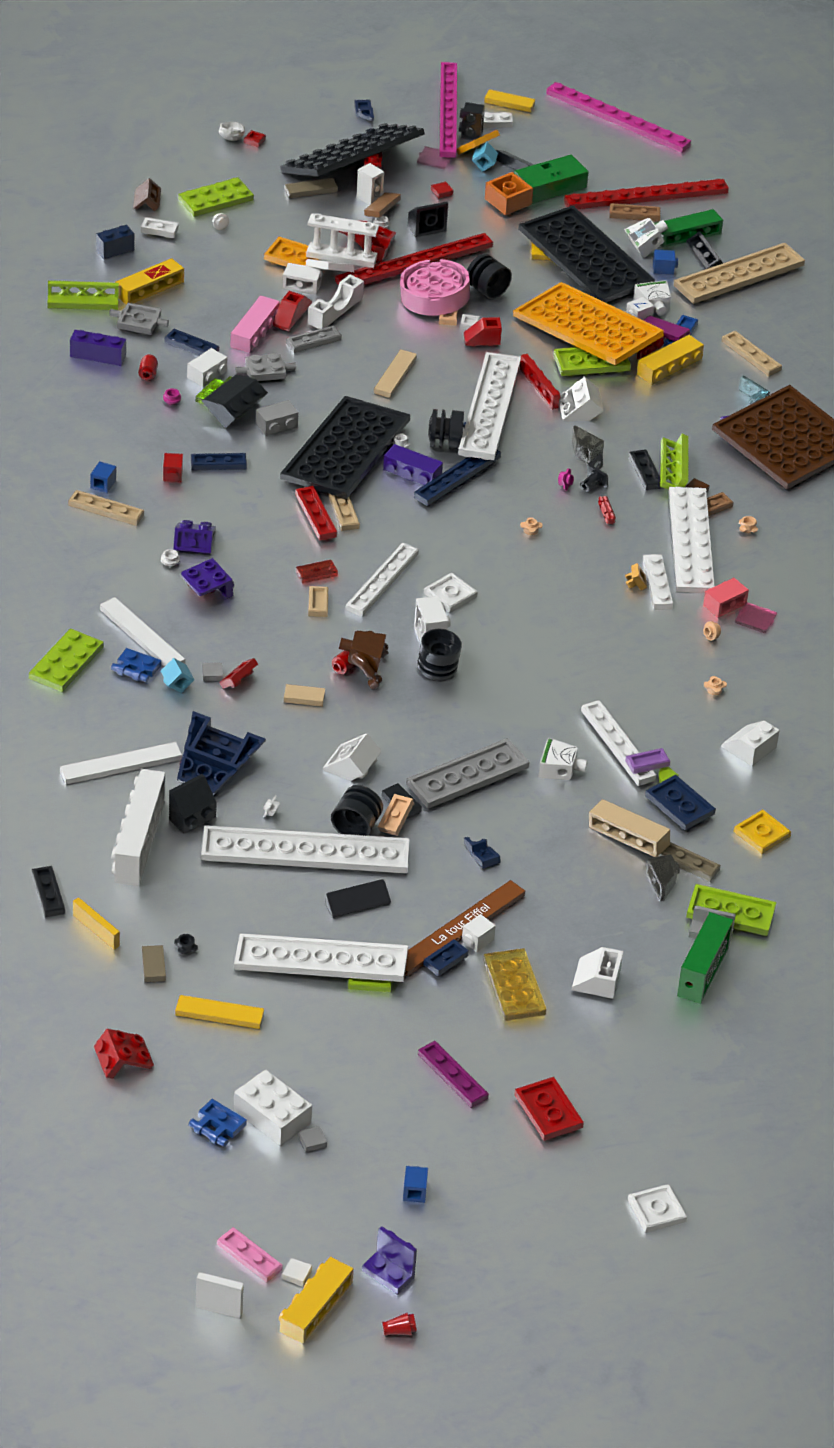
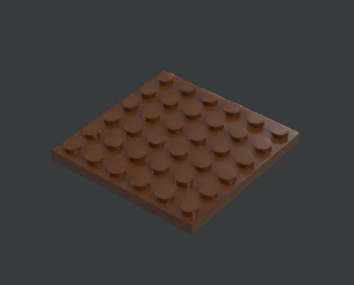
M791 385L712 425V430L785 489H789L834 465V419Z

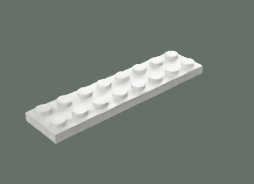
M669 487L676 592L705 593L706 590L714 587L706 488Z
M240 933L234 970L404 982L408 945Z

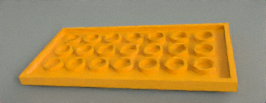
M563 282L558 283L513 310L514 317L615 366L664 336V330Z

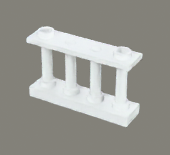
M311 213L307 226L314 227V242H310L306 251V257L374 268L377 253L371 252L372 236L376 237L379 224ZM321 228L331 230L330 245L320 243ZM338 231L348 232L347 248L337 246ZM355 234L365 235L364 251L354 249Z

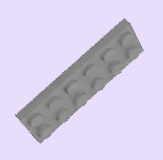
M507 738L407 778L406 785L429 809L529 768L530 762Z

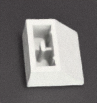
M586 377L577 381L571 388L560 395L559 406L562 419L565 422L591 421L604 411L599 389Z
M602 947L580 957L572 990L613 999L621 971L623 951Z

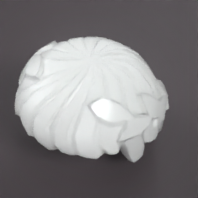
M232 121L224 124L222 122L219 134L228 141H237L244 136L245 126Z

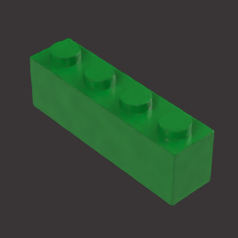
M714 209L665 220L664 222L668 229L660 233L664 240L660 246L665 248L685 243L686 240L699 231L705 238L722 234L723 219Z

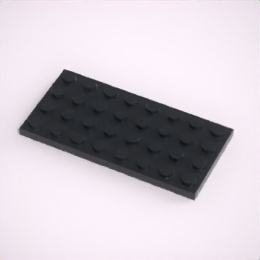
M380 124L377 129H368L365 131L366 133L355 134L351 139H342L336 145L329 144L323 150L316 149L312 151L313 154H304L299 156L297 160H288L286 164L280 166L281 173L321 176L425 135L424 128H417L416 125L407 127V125Z
M574 205L519 224L518 230L584 291L605 303L633 293L635 284L655 282V279Z
M344 396L282 470L280 479L305 487L313 486L315 490L347 499L391 445L394 437L400 434L408 424L410 414Z

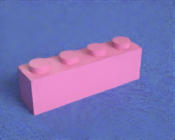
M260 295L231 332L230 347L250 353L254 347H257L259 340L264 338L266 331L273 326L280 301Z

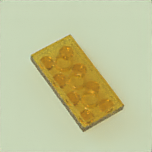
M525 948L484 954L483 961L504 1021L546 1015V1006Z

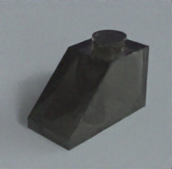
M575 425L572 433L574 455L577 459L589 464L599 454L603 455L604 440Z
M671 854L648 858L646 874L659 900L664 901L676 884L677 874L680 873L679 864L674 861Z

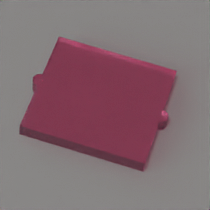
M425 146L422 153H419L417 163L445 169L447 164L450 163V157H439V149Z
M746 602L742 610H739L735 623L766 634L769 627L773 625L777 612Z

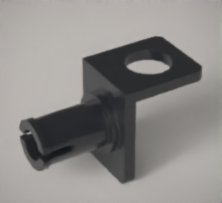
M602 454L596 456L587 465L588 477L580 483L581 488L586 492H589L596 484L605 488L608 487V475L600 470L603 467Z

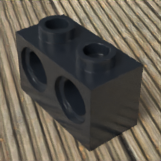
M466 102L464 108H461L460 118H462V122L459 124L461 139L475 140L482 137L485 105Z

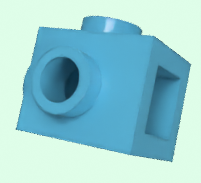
M485 142L475 149L472 161L483 172L496 163L498 152L488 142Z
M175 658L161 670L164 683L180 693L194 681L188 666Z

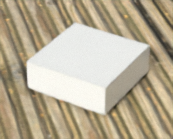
M463 314L460 329L467 330L480 320V316Z
M291 1258L282 1273V1279L304 1286L312 1271V1265Z

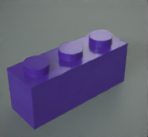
M75 329L70 338V357L122 366L126 358V339Z
M396 444L384 455V471L422 485L427 484L442 474L443 462Z

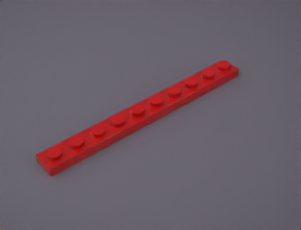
M724 179L700 180L697 182L653 185L649 187L622 188L619 190H604L581 194L574 193L565 195L564 202L567 207L574 205L577 209L610 206V204H634L728 194L729 187Z
M486 233L478 234L375 264L374 268L364 267L354 270V272L336 275L335 282L339 285L348 275H352L363 280L364 285L402 274L409 266L421 261L430 260V263L440 262V259L451 260L492 248L493 241Z

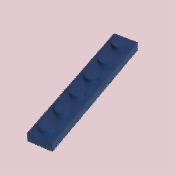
M497 450L494 460H484L475 457L465 458L416 490L413 498L426 506L430 505L501 458V452Z

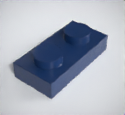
M453 939L426 957L423 965L437 976H440L467 958L469 950Z

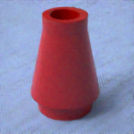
M407 1312L382 1322L385 1336L412 1335V1333L417 1332L414 1313L408 1314Z

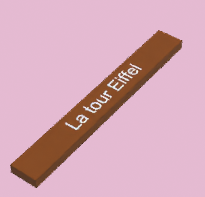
M510 880L408 950L405 975L408 977L423 967L426 957L453 939L457 942L462 940L463 926L480 914L486 919L491 920L523 898L525 890Z

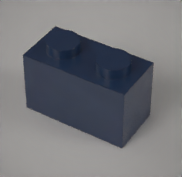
M128 225L96 233V251L103 259L135 251V234Z

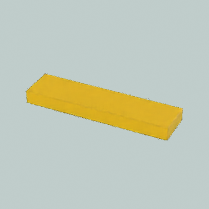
M180 995L175 1015L260 1029L264 1008Z

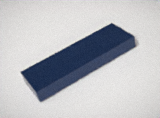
M173 329L165 336V343L199 356L211 348L219 352V345L177 329Z
M246 453L191 454V471L247 470Z

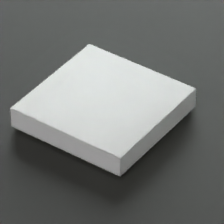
M307 259L305 265L354 272L355 268L354 265L314 259Z
M453 573L424 588L426 596H439L441 603L445 604V608L449 613L473 600L478 594L475 589Z
M669 1184L628 1195L627 1200L645 1233L687 1222V1215Z
M199 1272L196 1280V1308L240 1319L243 1313L244 1283Z

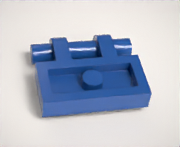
M126 648L117 659V664H112L111 670L117 672L120 676L126 675L132 677L134 681L147 683L149 677H153L161 667V660Z
M211 1099L198 1111V1117L201 1120L198 1122L192 1118L188 1124L198 1135L208 1137L211 1143L226 1147L229 1140L223 1136L226 1134L234 1138L247 1125V1119L216 1100ZM212 1125L216 1128V1130L213 1131L210 1128H208V1126Z

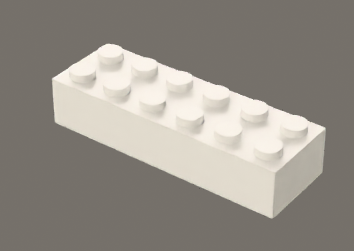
M141 769L139 777H135V790H131L129 798L131 803L127 804L125 809L126 819L122 818L120 829L122 832H118L116 838L117 847H113L112 859H115L112 865L115 883L140 886L164 807L165 772Z

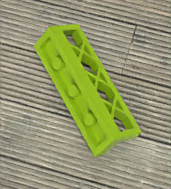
M48 281L47 308L118 310L119 283ZM52 287H60L62 291L52 292ZM77 287L80 291L72 293L69 289ZM89 288H95L97 292L89 293L87 290ZM107 288L115 289V294H107L105 290Z
M681 434L677 442L663 437L661 440L660 487L668 490L669 487H685L688 483V435ZM669 479L673 484L666 482V480Z

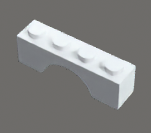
M348 275L339 283L334 297L328 303L318 299L309 306L308 324L317 329L326 328L363 298L364 281Z

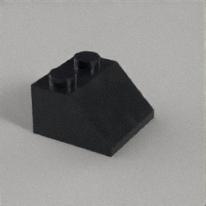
M448 202L416 207L408 212L407 226L414 237L447 231Z
M203 774L169 790V820L183 834L216 817L217 802Z

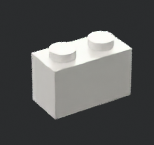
M369 163L358 169L357 198L371 205L383 195L384 171Z
M288 263L283 273V289L317 294L321 284L322 269Z
M212 348L187 363V378L202 387L227 372V357Z

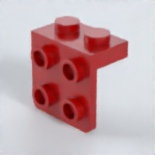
M107 1028L94 1045L106 1078L113 1079L124 1064L152 1069L154 1066L145 1041L138 1034Z

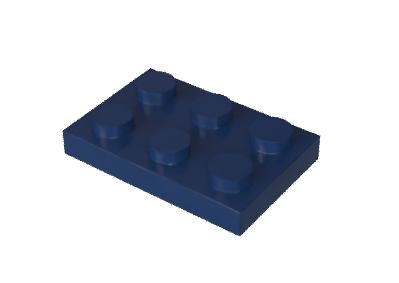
M677 775L662 781L645 792V797L683 830H687L715 815L716 808Z

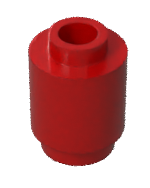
M145 355L141 359L138 374L142 379L152 380L156 377L158 368L156 357Z
M344 650L332 659V667L335 672L345 674L356 666L348 662L349 651Z

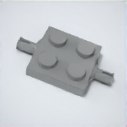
M127 303L121 311L111 309L109 312V316L119 317L117 328L125 331L151 335L157 325L164 327L169 325V320L160 319L161 309Z
M272 353L269 355L245 357L246 366L235 367L236 374H247L250 378L257 381L286 379V370H296V363H284L281 354Z

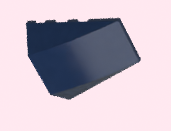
M193 711L177 781L185 783L203 774L213 795H215L261 747L266 739L247 732L244 739L211 727L210 717Z

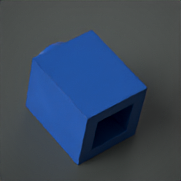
M654 250L653 274L674 275V269L678 268V258H675V251Z
M99 461L90 474V489L108 493L116 482V466Z
M406 1166L403 1201L425 1203L428 1168Z

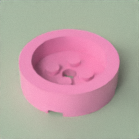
M440 259V262L430 263V260L415 263L405 269L400 276L401 301L407 309L422 315H444L457 311L466 305L470 299L469 273L462 265L449 260Z

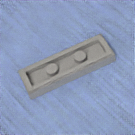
M330 326L286 338V344L296 353L340 341L342 335L335 326Z

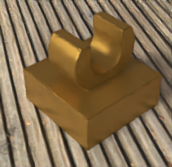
M638 563L632 565V572L625 575L628 580L626 581L627 586L633 588L637 585L640 591L646 589L645 573Z

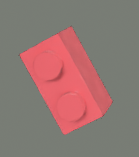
M732 578L706 590L703 606L719 618L746 605L749 590L737 579Z

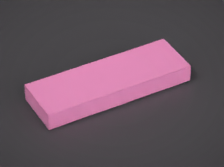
M234 1227L217 1239L218 1246L266 1283L283 1269V1265Z

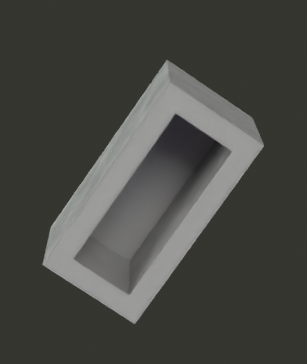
M289 400L256 409V424L265 436L298 427L299 412Z

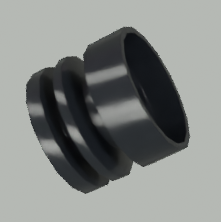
M489 254L477 256L467 269L470 286L489 299H496L505 293L512 280L511 270Z
M433 409L429 419L428 430L430 447H435L436 439H439V447H443L444 440H448L449 448L459 449L463 435L464 411L452 410L450 418H446L444 409H442L441 417H438V409Z
M437 628L424 633L421 638L420 652L417 660L419 672L429 679L438 681L448 680L453 677L457 672L462 648L460 638L455 633L446 629Z
M353 785L347 788L331 813L333 827L340 834L368 836L383 812L382 800L376 792L368 787Z

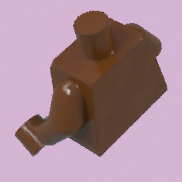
M357 630L354 633L353 640L341 638L339 649L350 652L348 662L358 666L367 678H371L368 680V685L374 690L382 682V677L378 674L375 675L378 671L380 659L389 654L387 651L389 648L388 644L385 643L386 634Z

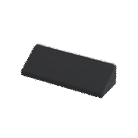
M496 150L498 152L496 161L515 170L534 165L506 151Z
M700 231L686 240L706 269L723 264Z
M384 879L328 892L326 893L325 904L332 918L391 904V899Z

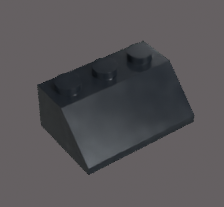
M236 374L204 398L202 403L226 429L258 404L268 392L256 379Z

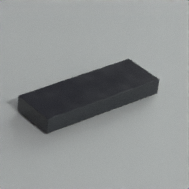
M647 449L630 451L629 458L645 491L663 488L660 487V475Z
M46 866L32 869V877L44 917L64 915L65 906L53 867Z

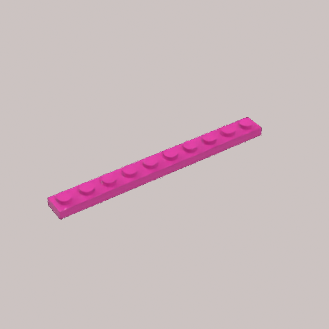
M441 62L439 157L456 158L457 63Z
M555 82L546 90V94L678 152L683 153L691 146V140L684 136L661 128L656 124L610 106L561 83Z

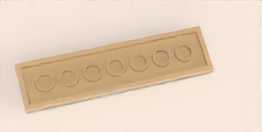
M782 243L676 279L673 286L694 304L802 267L805 264V260L789 245Z

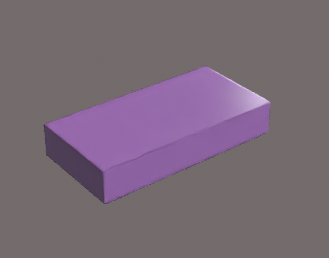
M663 748L628 755L625 759L633 774L670 766V759Z

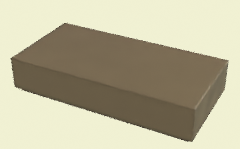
M163 945L142 946L144 982L166 981Z

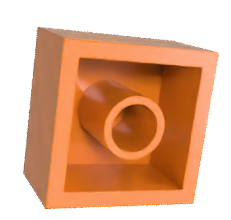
M513 172L486 182L485 200L504 215L532 205L533 187Z

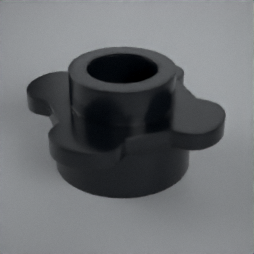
M182 934L174 941V944L178 947L179 954L198 950V945L195 944V939L190 934Z

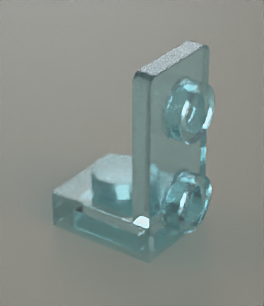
M743 375L740 378L739 391L750 397L749 405L770 395L769 390Z

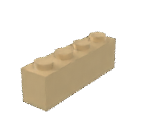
M604 799L589 811V828L655 858L670 845L669 828Z

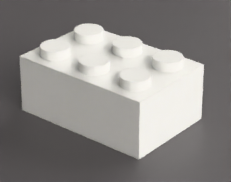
M266 1069L234 1092L233 1110L280 1146L312 1122V1104Z

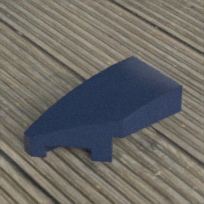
M354 100L355 114L363 119L374 121L371 100Z
M470 837L464 838L465 846L482 869L501 863L500 855L488 846L487 839L471 841Z

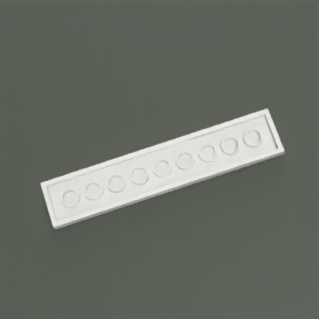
M486 352L458 455L482 458L484 460L495 459L517 379L521 357Z
M204 826L201 860L407 873L409 838Z

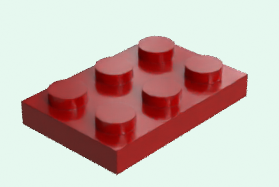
M555 1077L515 1089L514 1095L543 1141L583 1128V1120Z

